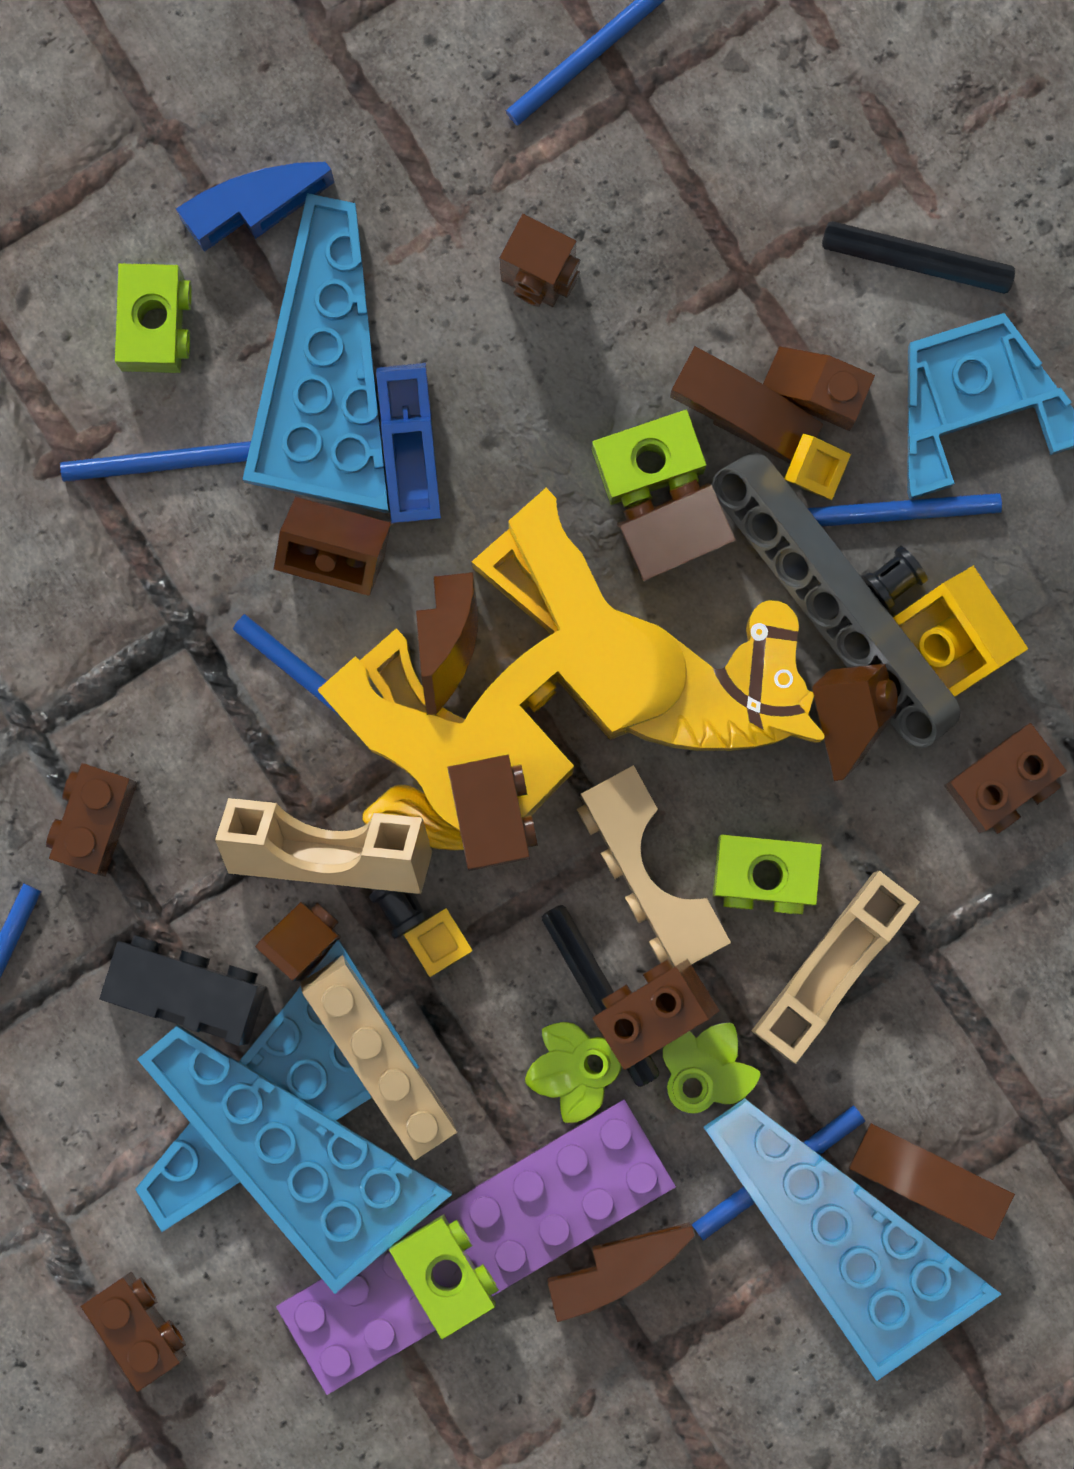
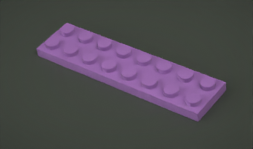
M622 1099L432 1212L398 1241L443 1214L449 1224L458 1220L473 1245L465 1251L475 1268L484 1264L499 1291L492 1294L494 1296L676 1186L625 1099ZM389 1249L336 1294L333 1293L321 1278L276 1306L326 1395L436 1330ZM442 1260L433 1267V1277L441 1286L452 1287L458 1284L462 1278L460 1267L451 1260Z

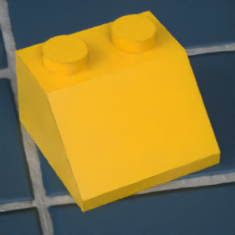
M974 565L942 583L893 617L954 697L1028 650V647Z

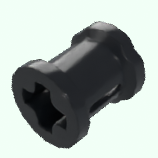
M903 546L898 547L894 551L895 557L873 574L866 572L861 576L888 611L895 606L894 600L916 583L923 585L928 581V577L919 562Z
M377 889L369 895L373 903L379 904L392 925L391 935L394 940L433 916L429 909L423 910L413 893Z

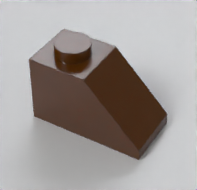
M779 346L763 385L780 394L808 414L850 431L858 417L875 375L829 355Z
M886 664L831 669L812 686L834 781L844 780L862 762L896 712L898 702L897 689L894 682L889 680Z
M300 902L255 947L292 981H302L336 941L341 938L333 929L339 921L318 902L311 909L305 903Z

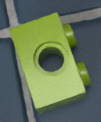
M118 264L115 363L122 372L181 373V359H189L190 331L189 329H182L183 310H191L192 285L191 280H184V275L179 265ZM158 308L167 312L166 321L159 328L148 329L143 326V318L148 311Z
M687 409L592 441V453L611 505L622 502L624 508H629L652 499L651 491L669 486L671 490L694 479H697L699 483L697 476L704 474L706 469V462ZM646 451L656 452L662 457L664 467L657 473H645L638 467L636 463L637 457Z
M720 835L717 844L713 897H723V907L753 910L754 901L774 902L773 912L803 915L804 905L814 906L817 903L822 844ZM759 862H770L778 868L780 880L774 889L764 890L755 884L753 870Z
M444 1214L393 1244L389 1249L441 1339L446 1338L495 1308L496 1301L492 1294L499 1291L486 1266L482 1264L475 1268L465 1251L473 1245L460 1222L455 1220L449 1224ZM442 1260H451L460 1267L462 1278L458 1284L452 1287L441 1286L433 1277V1267Z

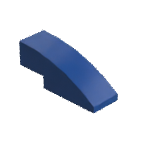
M326 162L292 163L269 167L234 177L205 190L177 207L176 211L183 224L205 252L243 224H245L255 239L304 205L307 193L318 195L335 183L332 170Z
M426 363L378 367L376 377L391 523L440 519L441 513Z

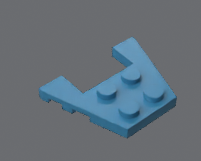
M1005 313L910 342L908 346L907 494L909 500L950 488L955 484L939 438L940 436L1028 408H1035L1050 455L1074 448V409L1070 405L1072 403L1062 388H1058L1041 366L1042 362Z

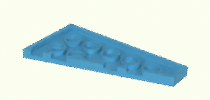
M307 193L243 481L247 484L389 514L356 204Z
M337 940L308 977L343 955L371 996L381 1016L416 1068H419L420 1066L341 941ZM301 986L239 1061L335 1121L372 1098L303 995ZM189 1123L135 1190L161 1232L240 1183V1181L194 1126Z
M179 1025L137 1059L334 1294L452 1195V1191Z
M744 1098L703 1127L876 1381L1002 1295L997 1289Z

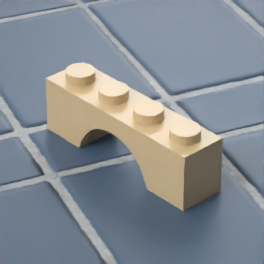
M634 765L580 794L584 805L576 810L589 834L592 835L599 831L608 849L600 854L614 879L622 875L632 891L631 894L625 897V900L638 923L648 920L656 935V938L650 940L649 944L660 963L669 959L673 967L688 959L693 964L731 943L707 898L682 899L672 896L661 890L648 876L641 857V840L647 823L657 812L658 808Z
M228 798L215 839L229 874L421 894L432 856V848L429 844L423 818L373 813L370 821L361 828L350 831H331L307 825L293 818L277 803Z
M881 871L872 873L758 1021L752 1032L787 1060L796 1064L827 1024L831 1014L856 979L874 957L890 942L920 901Z
M343 955L300 982L303 995L414 1161L457 1133L452 1118L426 1079L409 1059L381 1016L371 996Z

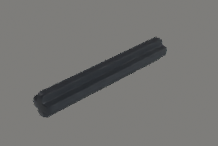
M834 221L828 222L822 240V247L826 250L1003 294L1011 290L1015 278V268L1012 265Z
M558 905L544 913L542 921L594 1013L597 1015L606 1009L601 1000L614 991L565 906ZM650 1055L627 1069L638 1087L647 1085L659 1076V1070Z

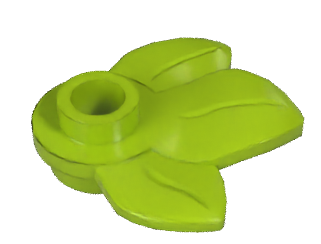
M559 1022L551 1024L542 1029V1038L549 1052L540 1056L532 1063L527 1071L525 1083L540 1095L551 1098L560 1097V1110L563 1121L565 1123L579 1122L594 1114L602 1106L605 1087L618 1078L622 1066L605 1038H590L583 1029L574 1023ZM590 1055H597L602 1059L603 1069L601 1072H595L590 1069L588 1065Z
M721 1023L711 1026L701 1032L697 1038L689 1031L663 1047V1060L671 1073L667 1083L668 1096L673 1105L679 1110L686 1113H699L708 1109L713 1102L735 1104L744 1099L756 1086L760 1078V1071L752 1066L735 1062L738 1054V1038L734 1024ZM689 1078L698 1079L702 1086L700 1094L694 1098L687 1097L683 1092V1084Z

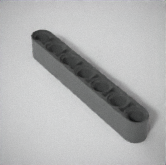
M748 453L719 470L713 477L712 486L720 505L846 667L886 664L889 680L894 682L898 695L896 712L889 722L909 745L916 748H925L953 728L959 721L961 714L956 698L772 462L760 453Z

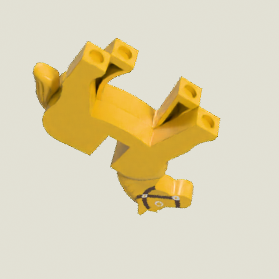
M547 487L508 521L509 529L472 561V567L551 635L525 652L502 672L479 698L466 719L453 714L443 707L437 714L427 715L423 687L412 665L409 644L397 628L361 660L355 656L318 689L323 698L372 753L382 756L401 767L419 783L424 791L422 792L408 785H395L389 788L364 810L362 816L364 824L366 825L370 821L373 813L423 818L430 847L442 850H464L448 766L509 754L511 766L522 765L528 794L518 797L521 817L533 815L573 774L574 765L524 711L530 707L535 713L556 694L554 683L557 681L610 740L631 733L645 741L672 748L694 751H732L774 744L790 736L813 743L821 742L825 737L820 728L808 716L814 694L807 690L805 681L797 671L796 645L799 623L796 614L787 604L772 600L760 603L754 609L747 622L748 642L743 643L735 650L724 668L716 669L663 628L615 610L606 602L583 554L564 532L558 516L556 497ZM369 678L374 683V685L376 686L380 694L383 696V698L376 694V692L372 689Z

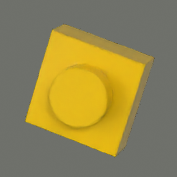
M803 434L784 479L820 497L832 500L851 454L814 436Z
M447 908L403 934L429 977L434 976L473 951Z

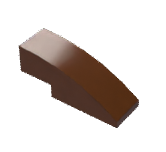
M694 346L671 390L670 398L713 419L714 425L791 464L802 435L806 434L817 438L824 425L772 389Z
M473 572L434 576L436 608L416 611L421 678L427 715L437 714L450 699L464 677L474 653L478 633V607Z
M872 1123L869 1124L849 1166V1169L991 1240H994L1015 1196L1014 1193Z
M690 1222L593 1245L592 1250L596 1266L548 1277V1286L557 1322L594 1311L623 1297L648 1281L673 1260L694 1237Z

